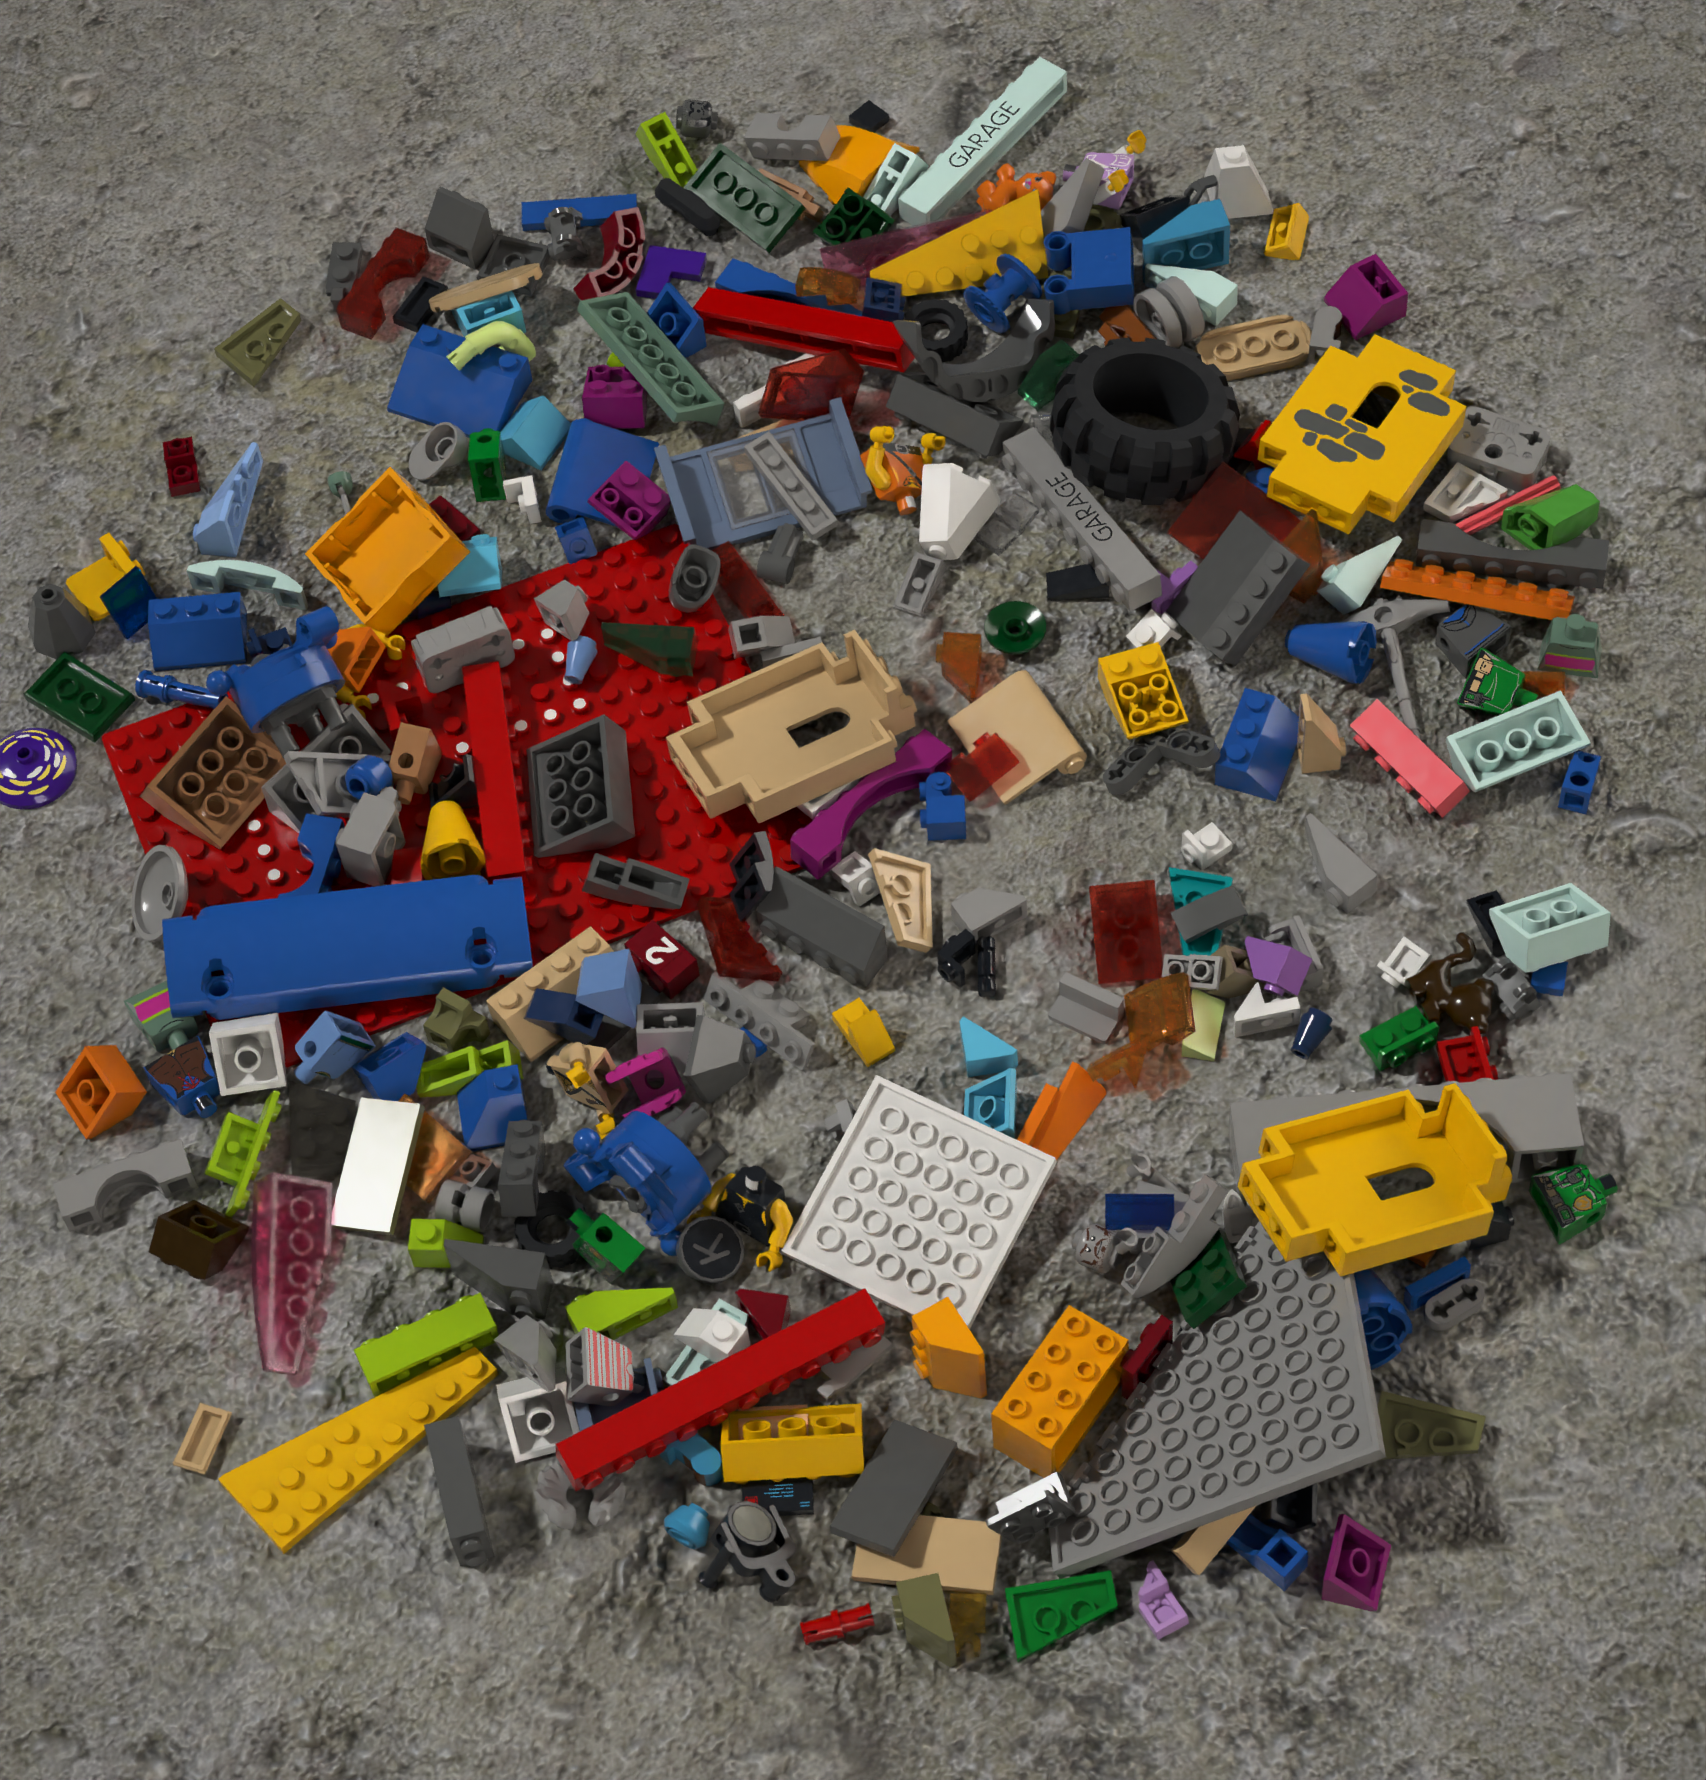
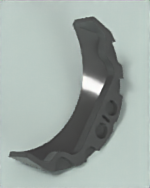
M1027 299L1017 323L1007 338L988 355L964 364L944 363L936 352L926 350L922 343L921 323L919 321L896 320L893 321V324L926 375L940 389L961 400L987 402L989 399L998 400L1018 390V385L1027 377L1031 378L1037 371L1039 359L1044 352L1047 342H1052L1055 332L1054 302L1050 299Z

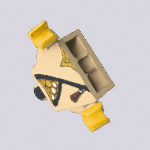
M571 1042L561 1049L559 1056L553 1055L549 1058L547 1072L557 1077L567 1096L596 1108L598 1120L601 1123L595 1125L600 1138L603 1139L616 1127L613 1119V1110L627 1093L628 1088L623 1079L608 1085L605 1078L606 1074L615 1070L616 1065L606 1048L585 1045L580 1042Z

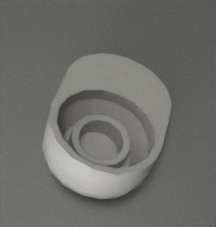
M449 422L439 423L430 429L416 444L410 454L409 471L411 475L418 480L425 481L433 478L443 467L447 468L458 465L464 459L468 450V441L464 432Z

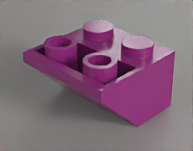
M1374 254L1350 265L1324 296V302L1328 306L1336 307L1342 313V324L1352 337L1357 340L1405 317L1407 313L1408 292L1378 255Z
M607 365L588 367L582 395L584 418L611 428H645L648 392L625 366L609 367Z
M625 461L587 501L633 540L650 533L667 515L671 505L669 495L628 461Z

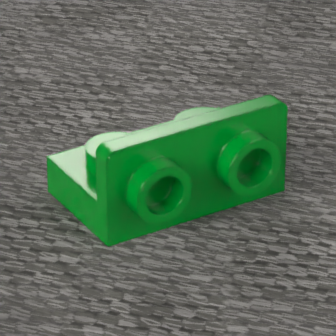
M1414 1006L1359 1035V1042L1381 1072L1389 1067L1396 1068L1400 1066L1408 1057L1417 1052L1424 1053L1430 1050L1437 1042L1439 1026L1436 1022L1428 1024V1021L1418 1007Z

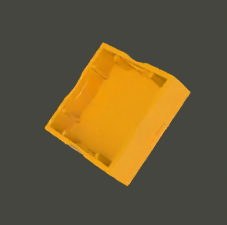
M389 467L365 491L354 507L344 517L335 522L305 555L321 574L338 588L343 600L363 624L385 633V637H387L470 553V550L410 482Z

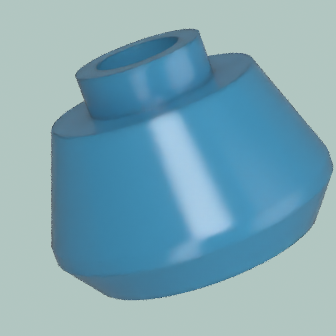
M691 1503L689 1506L681 1505L665 1517L664 1528L672 1538L688 1548L698 1549L704 1547L710 1528V1522L707 1519L708 1513L694 1503Z

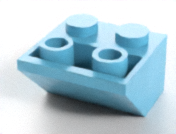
M513 291L451 310L464 337L495 321H504L512 324L523 333H526L522 309Z

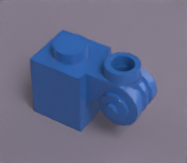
M944 772L932 773L926 782H919L920 801H926V809H920L921 828H927L928 841L966 839L965 796L952 795L951 778L948 774Z

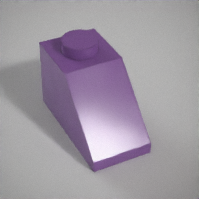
M1247 936L1244 942L1253 977L1266 984L1264 990L1280 997L1283 996L1284 992L1298 996L1312 958L1292 947Z

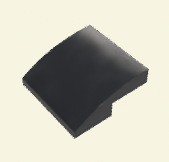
M765 831L753 833L729 863L737 885L729 894L740 922L746 921L772 890L774 875L773 857Z

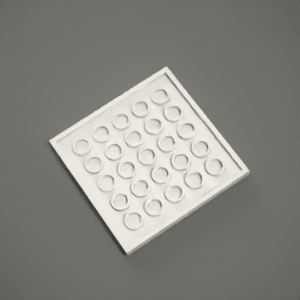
M876 1075L787 1239L782 1253L858 1291L865 1288L870 1297L910 1316L949 1297L970 1329L1051 1175L1057 1160L1049 1154Z

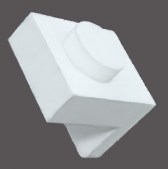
M1151 609L1126 637L1138 648L1159 642L1160 647H1162L1171 637L1179 640L1182 635L1176 630L1178 623L1168 613L1164 612L1161 615Z
M1403 937L1384 963L1380 960L1377 966L1385 971L1381 977L1391 985L1398 988L1400 984H1403L1410 988L1407 978L1420 972L1433 956L1406 937Z

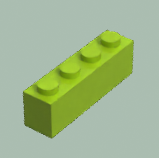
M481 1293L473 1296L461 1297L455 1304L442 1310L430 1311L424 1318L416 1322L399 1325L385 1336L368 1339L360 1347L354 1349V1352L373 1396L376 1397L473 1347L481 1350L496 1343L494 1339L499 1336V1333Z

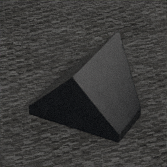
M465 754L462 764L454 763L450 774L447 776L441 774V781L439 783L431 782L428 785L431 808L441 801H454L462 809L479 806L473 755Z

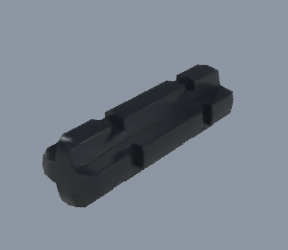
M981 936L977 940L978 994L981 997H993L996 994L995 939L992 936Z

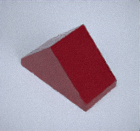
M739 1289L735 1292L738 1308L748 1314L750 1324L762 1340L787 1328L791 1312L788 1295L748 1289Z

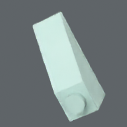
M894 143L863 198L873 202L891 216L899 208L898 198L904 189H908L917 180L919 174L927 170L929 165L918 155Z
M1396 536L1337 566L1332 564L1322 574L1321 579L1323 582L1317 592L1343 615L1361 607L1403 539Z

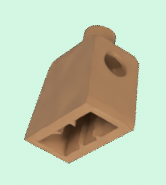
M402 722L398 730L389 767L393 775L395 790L398 792L399 798L397 799L401 804L408 805L411 802L413 793L426 794L428 792V785L433 780L443 752L431 729Z

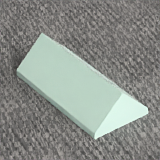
M1561 690L1449 735L1445 739L1454 773L1473 792H1478L1586 748L1591 744Z

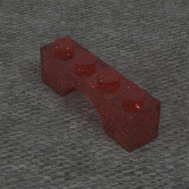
M396 227L391 235L384 239L381 249L375 257L369 260L363 274L354 281L350 292L345 299L340 300L337 306L341 329L372 340L386 320L382 300L378 297L379 293L392 281L401 278H416L430 258L426 238Z

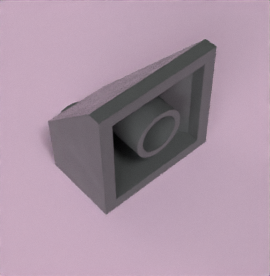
M697 1015L684 1077L704 1103H712L748 1075L750 1063L754 1062L756 1056L755 1045L745 1031L707 1016Z

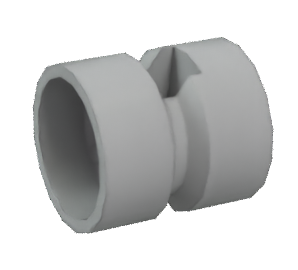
M447 1179L442 1184L437 1197L435 1219H446L456 1224L461 1222L463 1227L483 1233L487 1229L492 1217L495 1203L494 1191L478 1186H473L469 1190L465 1183Z

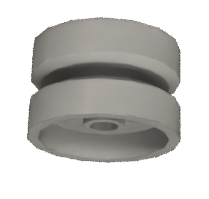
M1177 276L1167 278L1160 282L1156 289L1148 288L1137 294L1134 298V311L1157 339L1165 340L1167 346L1178 348L1182 341L1190 342L1201 336L1205 330L1203 313L1196 297L1186 283Z

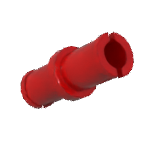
M869 1603L842 1612H838L837 1609L830 1611L831 1615L807 1622H800L806 1645L833 1636H837L840 1639L845 1637L844 1633L868 1626H875Z

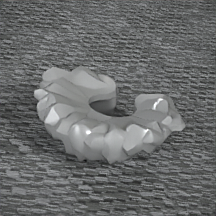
M556 1460L551 1466H546L544 1471L541 1470L539 1472L538 1489L534 1491L540 1507L548 1515L550 1522L558 1528L571 1530L577 1524L575 1508L566 1498V1492L569 1488H574L560 1462ZM616 1471L603 1477L602 1483L591 1489L594 1499L590 1505L588 1520L595 1527L603 1526L615 1516L625 1498V1485L620 1480V1477L616 1476Z

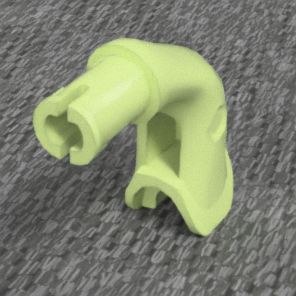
M495 321L466 335V340L446 357L460 371L478 353L481 355L486 349L496 344L501 345L500 349L528 357L529 362L536 356V350L533 343L520 329L504 321Z

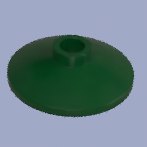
M1009 601L996 606L989 612L984 623V633L987 641L995 649L1007 654H1022L1035 649L1043 641L1046 635V620L1042 612L1034 605L1022 601Z

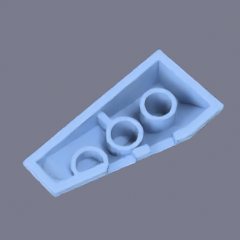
M252 442L202 511L199 524H195L193 539L197 542L201 554L226 557L237 556L263 464L258 443Z

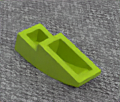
M509 1040L481 1050H477L472 1045L422 1063L416 1085L417 1095L420 1098L457 1095L461 1088L484 1070L518 1064L521 1079H524L520 1050Z

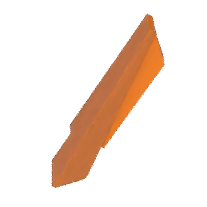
M1072 1061L1059 1090L1057 1087L1045 1084L1016 1140L1049 1154L1057 1160L1105 1097L1106 1089L1083 1067Z

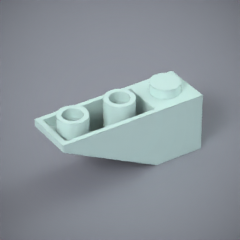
M1147 264L1145 266L1146 287L1156 289L1160 282L1171 276H1177L1193 292L1202 310L1204 321L1214 326H1217L1237 305L1238 285L1214 271Z

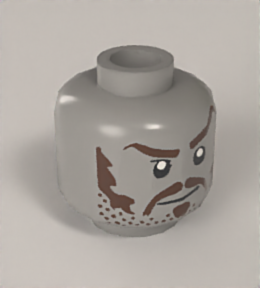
M1097 1223L1090 1224L1084 1231L1078 1230L1072 1242V1248L1076 1250L1075 1257L1077 1262L1099 1273H1107L1111 1269H1117L1124 1257V1254H1119L1116 1251V1245L1122 1242V1239L1115 1236L1118 1232Z

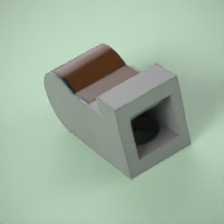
M1325 306L1317 311L1309 345L1308 363L1317 364L1330 345L1338 349L1341 348V341L1336 339L1341 334L1342 313L1336 307Z

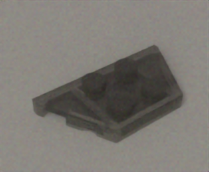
M292 1081L289 1082L292 1195L296 1201L304 1198L306 1191L320 1183L322 1186H325L342 1174L358 1107L355 1100Z

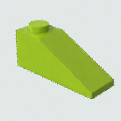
M663 112L641 123L636 136L648 158L660 174L684 188L698 169L666 112Z
M672 1287L594 1291L588 1295L577 1296L570 1304L565 1306L569 1323L575 1334L584 1327H587L612 1340L678 1308L676 1295Z

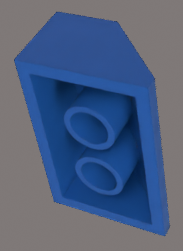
M241 592L149 600L148 630L155 671L247 663V610Z
M1245 688L1221 748L1220 758L1215 763V785L1276 802L1297 748L1299 716L1276 696Z

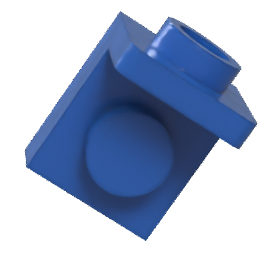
M583 516L555 527L569 564L597 555V550Z

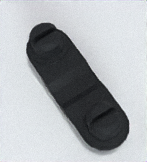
M664 178L655 188V197L660 203L677 211L685 220L698 228L701 233H704L705 236H713L718 232V227L721 223L720 216L702 198L691 190L682 188L669 178Z

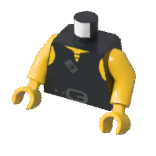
M759 1166L742 1167L737 1174L729 1173L717 1180L712 1186L711 1194L702 1202L704 1207L688 1217L687 1225L699 1217L712 1216V1211L716 1212L715 1217L725 1219L735 1226L737 1230L769 1247L768 1251L757 1256V1267L764 1266L769 1258L770 1267L768 1271L779 1268L783 1263V1257L779 1250L784 1247L793 1224V1217L785 1202L783 1187L766 1178V1171Z

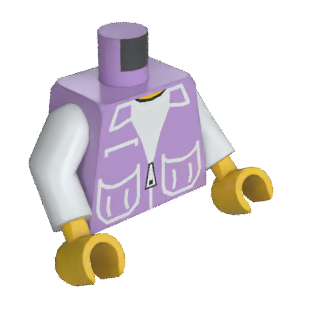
M1137 130L1128 136L1129 146L1124 145L1114 153L1090 152L1086 154L1084 160L1088 158L1105 169L1093 202L1094 205L1120 209L1134 180V152L1140 154L1145 150L1147 139L1141 130ZM1066 164L1063 170V181H1067L1079 166Z

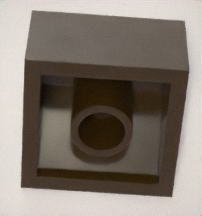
M192 1200L158 1216L149 1253L159 1257L160 1261L167 1265L177 1266L188 1271V1274L193 1278L205 1280L223 1271L247 1235L250 1226L196 1200Z

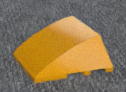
M837 125L836 127L841 137L828 161L799 160L798 162L815 185L821 187L828 195V200L831 204H837L847 188H850L862 197L864 196L894 143L914 154H917L920 150L917 146L901 143L861 128Z

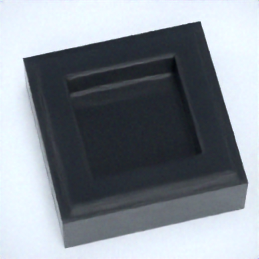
M870 100L849 115V123L853 126L874 133L890 121L889 114Z

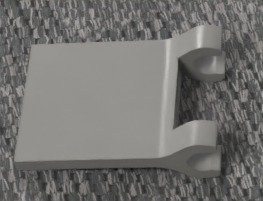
M882 1336V1339L877 1344L869 1348L861 1346L851 1351L852 1354L844 1361L836 1364L832 1361L822 1366L818 1374L826 1382L817 1389V1392L820 1394L817 1401L823 1406L833 1405L842 1392L888 1352L893 1344Z

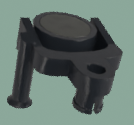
M749 1501L737 1502L731 1506L709 1539L719 1552L707 1570L700 1572L699 1581L706 1588H715L718 1585V1577L728 1563H730L740 1576L760 1577L763 1583L760 1585L759 1593L764 1600L771 1603L778 1601L781 1595L787 1593L795 1582V1574L788 1562L796 1552V1545L789 1536L774 1504L768 1506L767 1509ZM774 1540L779 1546V1550L761 1557Z

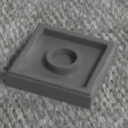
M497 234L476 278L479 280L533 263H539L543 273L550 259L548 246ZM534 276L528 278L529 283L512 291L532 296L540 279L535 280Z

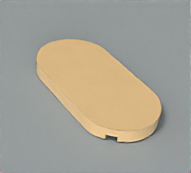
M539 263L520 266L444 291L429 299V304L433 312H438L439 308L441 311H449L523 287L529 283L528 278L534 276V279L538 280L542 277L543 273Z
M1275 315L1208 331L1201 337V341L1197 343L1195 352L1201 354L1202 362L1206 365L1214 363L1226 376L1227 381L1301 364L1309 356L1312 331L1305 322L1293 320L1292 316Z

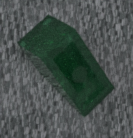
M1060 340L1039 355L1019 387L1018 395L1035 410L1039 411L1054 400L1056 385L1062 373L1080 354L1065 341Z

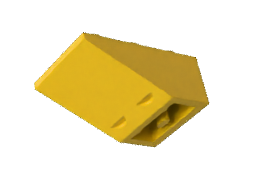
M1159 642L1098 658L1097 677L1108 706L1128 740L1189 723Z

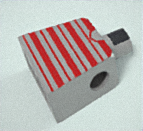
M584 1327L566 1342L567 1394L569 1401L611 1407L617 1405L632 1392L638 1394L643 1390L646 1377L643 1373L632 1370V1352L628 1347L587 1327Z

